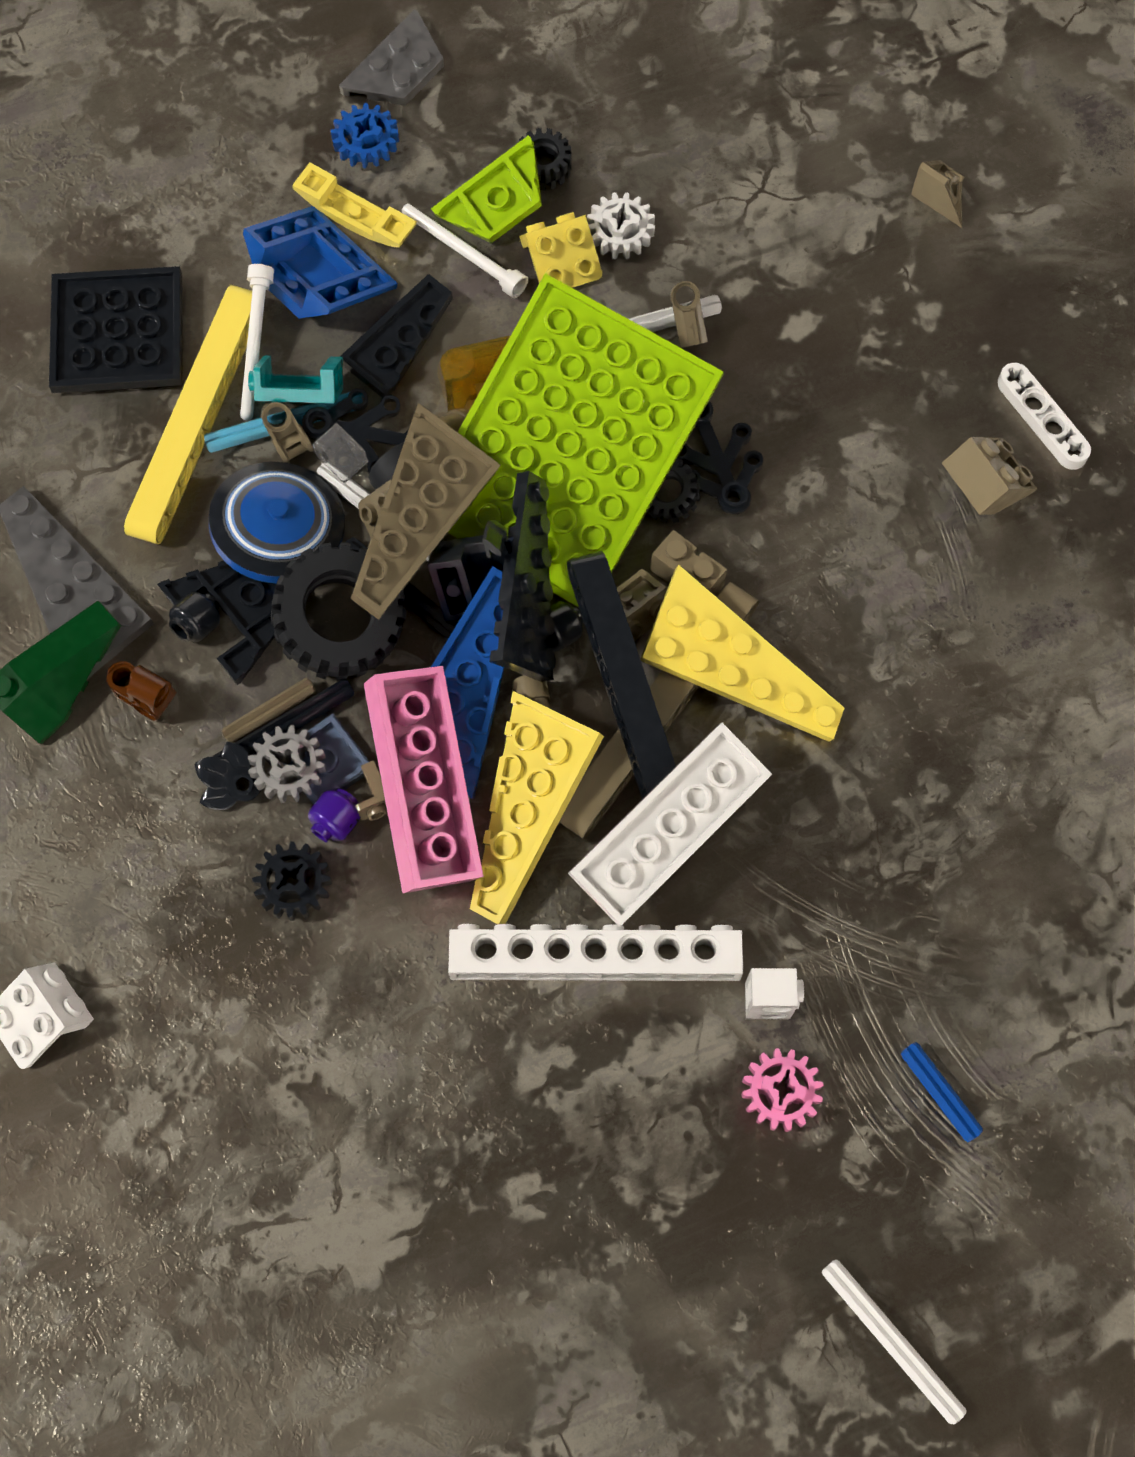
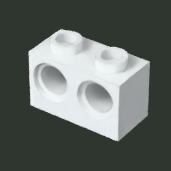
M752 968L745 982L746 1019H790L794 1011L799 1009L800 1002L804 1001L803 980H797V969Z

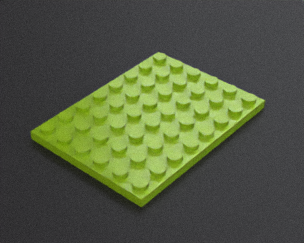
M545 273L458 430L460 435L499 463L500 467L448 533L458 539L483 535L487 522L494 519L499 521L508 530L509 527L515 526L516 516L513 512L512 504L517 473L531 471L546 480L549 490V498L546 504L547 516L550 521L548 549L552 557V563L549 567V579L553 593L579 607L569 579L567 560L602 551L607 558L611 573L613 572L722 379L724 371Z

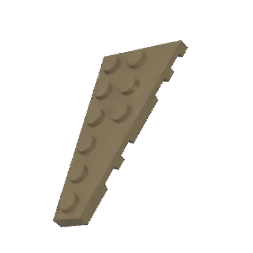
M419 403L415 409L351 596L354 602L378 620L500 467L499 463Z

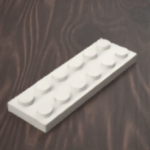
M721 723L568 874L618 926H621L772 773Z

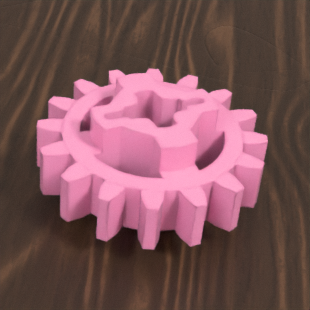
M777 1048L773 1052L772 1059L765 1053H762L759 1056L761 1066L752 1062L748 1067L754 1076H744L742 1080L744 1084L750 1086V1089L743 1091L741 1094L742 1098L752 1100V1103L746 1109L747 1112L757 1110L759 1116L756 1122L760 1124L765 1119L770 1120V1130L772 1131L776 1129L779 1123H783L785 1131L789 1132L792 1129L793 1121L799 1127H803L806 1124L803 1115L805 1114L813 1118L817 1112L811 1105L821 1104L823 1101L821 1096L815 1094V1091L824 1086L823 1082L813 1080V1077L819 1071L818 1068L808 1070L805 1067L808 1057L804 1056L800 1061L794 1059L795 1050L792 1049L786 1057H782L780 1049ZM775 1066H781L778 1074L772 1077L761 1076L766 1070ZM795 1071L801 1075L806 1087L799 1084L794 1075ZM786 1075V1090L791 1093H788L779 1104V1091L773 1087H777ZM758 1092L766 1096L771 1105L770 1110L762 1103ZM792 1103L804 1104L798 1111L784 1115L788 1105Z

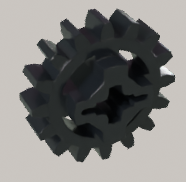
M290 841L288 850H283L282 846L277 844V854L271 855L265 852L266 864L256 863L255 865L261 876L253 877L252 882L255 886L261 888L257 889L254 894L258 900L265 899L261 904L265 911L274 907L273 914L278 919L284 912L287 913L290 921H294L297 912H301L305 918H308V908L312 906L318 911L321 909L317 901L319 897L329 898V893L323 887L331 885L332 880L330 876L323 874L327 873L330 868L327 862L320 863L323 857L319 851L310 855L311 848L309 844L305 843L301 850L297 849L294 841ZM288 860H298L297 862L285 863ZM315 871V885L311 890L309 888V880L314 876L313 872ZM272 872H274L275 883L270 886L272 888L270 890L269 880ZM291 876L293 879H298L299 882L294 886L286 882L287 878ZM289 899H300L298 902L286 903Z

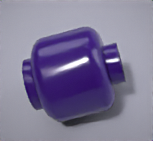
M340 788L336 791L327 790L323 792L308 812V819L313 825L310 829L311 832L324 842H328L329 839L334 841L345 840L361 818L355 805L359 804L357 799Z

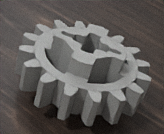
M290 725L287 733H283L281 728L277 726L275 727V736L271 737L266 732L262 734L265 740L263 745L254 742L253 747L258 754L248 756L250 764L255 766L248 771L251 778L256 779L254 784L258 791L265 788L264 793L268 799H271L277 793L281 803H285L287 795H292L295 802H298L300 792L304 791L310 796L312 795L310 785L312 783L315 785L322 784L317 773L326 772L325 764L319 762L324 760L326 756L323 749H318L320 743L316 737L309 740L308 730L304 729L298 735L294 725ZM305 751L310 754V766H307L302 761L305 757ZM291 760H293L294 765H287L291 762ZM265 761L272 766L269 771V778L265 774ZM280 762H284L287 764L282 768Z

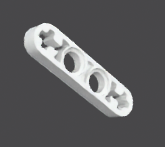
M1020 363L1007 364L1002 369L998 378L1000 391L1062 466L1070 470L1081 468L1091 453L1089 442L1024 365ZM1009 376L1011 378L1018 377L1020 379L1019 383L1015 380L1008 381ZM1027 398H1036L1042 403V408L1038 410L1030 409L1026 405L1025 400ZM1048 422L1058 423L1062 428V433L1052 434L1048 432L1045 424ZM1069 449L1071 451L1078 450L1080 451V455L1078 456L1076 454H1073L1071 456L1068 454Z

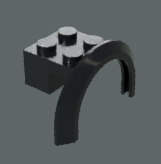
M495 519L489 520L483 535L441 541L430 555L427 565L445 622L461 619L492 566L503 572L505 554L512 552L513 541L510 542L508 539L509 530Z

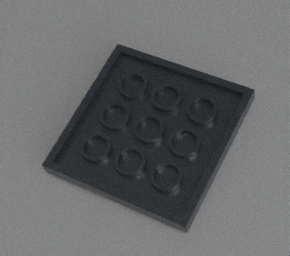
M180 266L52 274L49 388L52 393L182 385V271Z

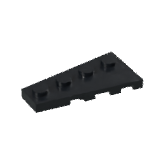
M430 274L426 275L340 356L343 357V366L380 397L384 398L387 395H392L453 299L452 292Z

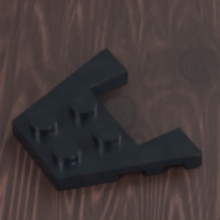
M225 561L218 562V566L200 572L197 569L185 573L186 577L171 582L167 579L158 583L159 589L173 606L183 596L192 591L201 594L208 592L217 601L222 611L244 636L243 640L217 658L219 664L234 683L239 685L275 638L274 626L271 624V610L277 583H267L249 578L234 570Z

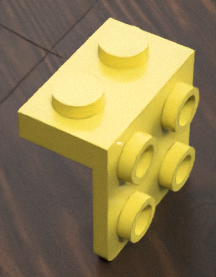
M574 212L556 217L557 224L545 227L544 221L527 226V233L519 236L522 247L529 248L539 283L545 273L571 288L602 277V269L586 215L575 218Z

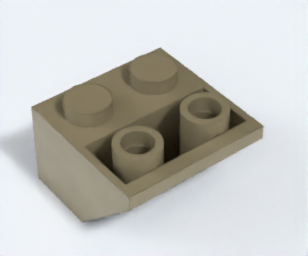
M970 437L942 462L979 515H994L1037 490L1031 481L1033 479L1031 472L1024 465L1017 462L1012 455L1014 453L1013 448L1002 438Z

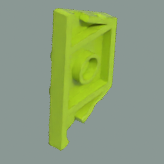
M530 136L525 137L433 206L431 210L436 217L489 243H493L540 208L542 200L534 143Z

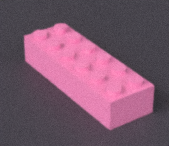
M443 666L373 675L364 683V689L402 893L460 884L484 877Z

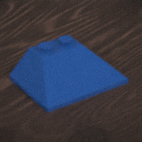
M314 206L246 227L243 230V236L252 264H263L274 269L273 284L269 286V291L298 319L327 315L397 288L398 283Z

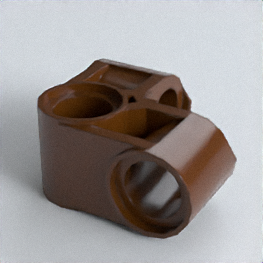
M119 661L108 669L107 682L114 695L153 721H158L177 694L172 687V683L141 665L136 667L129 662ZM130 676L127 686H117L119 680Z

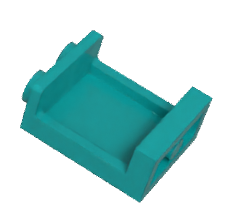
M264 355L255 364L253 371H249V390L254 391V401L335 403L343 391V357L330 356L320 369V376L273 374L271 355Z

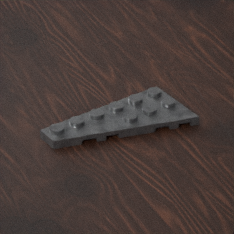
M24 486L0 504L1 517L49 633L62 626L96 601H100L122 625L100 662H96L88 678L91 677L154 624L152 619Z

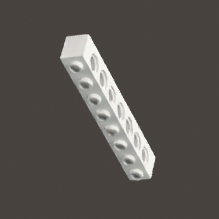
M461 924L458 925V929H449L448 973L450 980L740 981L743 975L742 930H733V926L714 925L711 927V930H697L695 925L675 926V930H661L659 925L651 924L641 925L639 930H624L623 925L618 926L617 924L604 925L603 930H588V926L582 924L568 925L566 930H552V926L547 924L531 925L530 930H516V926L511 924H498L494 926V929H480L479 925ZM483 944H491L497 949L495 955L489 959L480 958L476 952ZM527 944L533 949V952L528 958L519 959L513 955V950L517 945ZM556 944H562L569 949V954L563 959H555L549 954L550 948ZM592 944H598L605 949L606 953L600 959H591L585 953L586 948ZM634 944L641 949L642 954L639 958L632 960L626 958L621 950L626 945ZM665 944L672 945L677 949L678 956L671 960L664 959L660 956L658 949ZM702 944L708 945L712 948L714 956L711 959L703 960L696 955L694 949Z

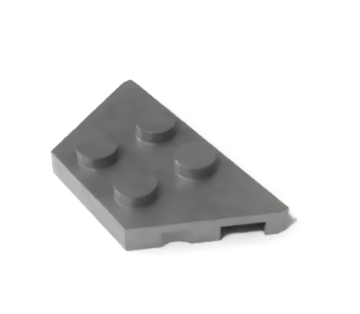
M414 9L339 85L342 95L350 96L351 92L366 94L368 100L388 101L391 104L406 106L444 67L443 57L418 11Z

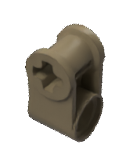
M268 401L263 405L261 409L263 424L270 434L271 441L283 462L290 463L291 459L305 451L312 452L315 450L301 424H298L285 402ZM280 407L285 411L286 417L282 423L272 424L267 420V413L271 408Z

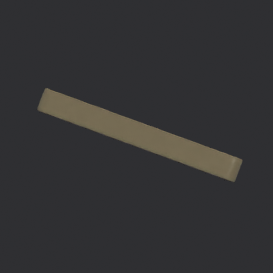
M729 582L717 597L746 623L759 604L757 598L732 582ZM662 670L650 686V690L664 732H666L699 686ZM619 729L584 774L559 823L582 839H585L591 833L634 775Z

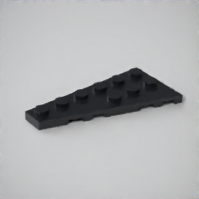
M531 471L517 473L512 504V509L516 516V525L509 527L508 539L510 542L513 541L512 552L505 554L498 600L503 611L502 621L495 622L494 634L496 637H499L498 649L491 651L489 662L543 682L554 680L553 669L556 665L555 654L552 650L554 621L551 617L550 604L553 598V589L549 579V567L552 563L551 553L548 549L550 521L547 516L546 504L549 498V490L546 480Z

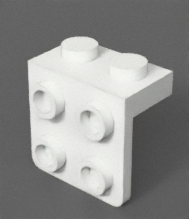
M55 962L25 968L0 995V1040L21 1069L31 1067L60 1035L84 1029L94 1020L87 1010L84 1001L78 997L67 981L64 972L58 968Z

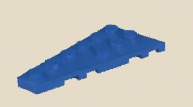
M493 566L431 666H443L467 793L472 799L475 798L505 669L502 666L489 662L491 651L498 649L499 637H496L494 634L495 622L502 621L503 614L498 602L503 572Z

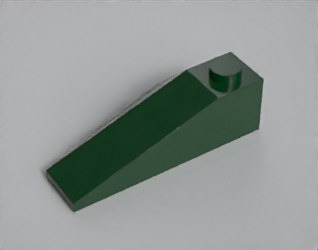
M96 601L12 659L0 669V710L39 744H43L68 720L73 711L70 709L80 690L84 692L89 683L87 681L88 676L96 662H100L122 625L100 601Z

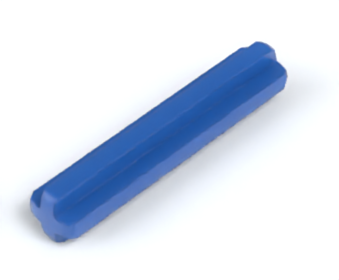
M912 1043L901 1052L902 1058L966 1142H970L983 1132V1128L919 1043Z

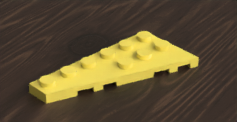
M680 565L675 568L640 660L828 742L832 741L845 708Z
M515 691L512 692L510 703L513 704L510 722H506L504 733L507 738L503 756L499 758L489 809L492 812L489 829L485 830L483 839L485 849L481 866L484 877L475 880L470 905L472 911L496 924H506L604 738L599 732Z

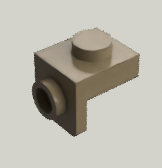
M374 760L361 765L363 775L373 795L372 798L355 805L359 816H361V821L366 819L370 821L377 820L387 814L380 770L378 771Z

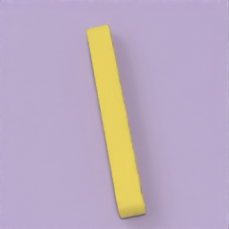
M229 285L226 289L128 512L124 528L126 535L158 545L164 540L204 448V435L210 433L246 350L252 290L234 285Z

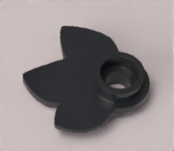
M226 742L222 757H205L195 762L194 767L197 776L204 785L208 786L200 799V803L203 806L214 810H226L231 808L238 800L250 801L259 795L261 790L258 791L254 784L256 779L251 778L248 771L252 768L248 760L250 754L243 746L233 742ZM241 777L247 778L250 782V786L246 791L241 790L238 786V781Z

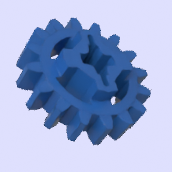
M364 103L363 108L359 110L355 105H352L351 113L342 110V120L334 119L335 129L331 130L334 151L339 152L340 159L344 161L349 158L352 167L357 162H362L363 169L367 168L368 162H373L378 167L380 158L389 161V151L396 152V142L400 140L396 119H391L390 111L387 110L381 114L380 105H376L372 110L369 109L368 103Z

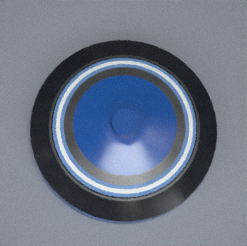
M261 462L244 467L224 480L211 500L209 532L216 551L234 570L258 581L277 583L280 575L284 574L286 566L293 559L297 561L302 552L309 548L313 551L319 550L320 544L331 543V547H339L340 542L343 541L345 514L337 493L321 476L296 464Z

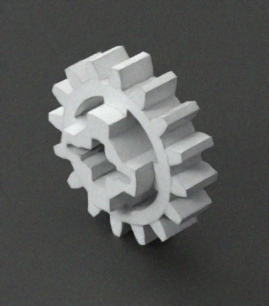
M615 192L612 193V200L608 201L605 197H601L600 206L596 204L591 206V214H587V221L595 247L601 245L602 255L611 251L613 259H616L619 253H623L624 257L629 259L631 251L640 255L642 246H650V239L654 237L655 215L650 214L649 204L640 206L641 197L638 196L632 201L629 199V193L626 192L623 198H618Z

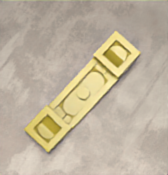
M312 163L307 165L292 185L293 189L320 212L356 234L377 243L400 248L416 226V220L389 206L385 211L338 185L336 176Z

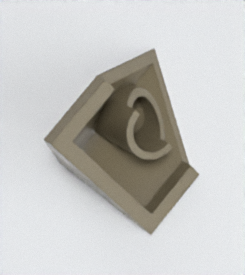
M941 160L922 162L919 166L911 195L962 228V181L965 176Z

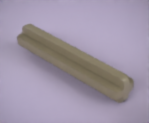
M308 678L302 679L225 726L221 730L227 742L235 743L316 695V688Z

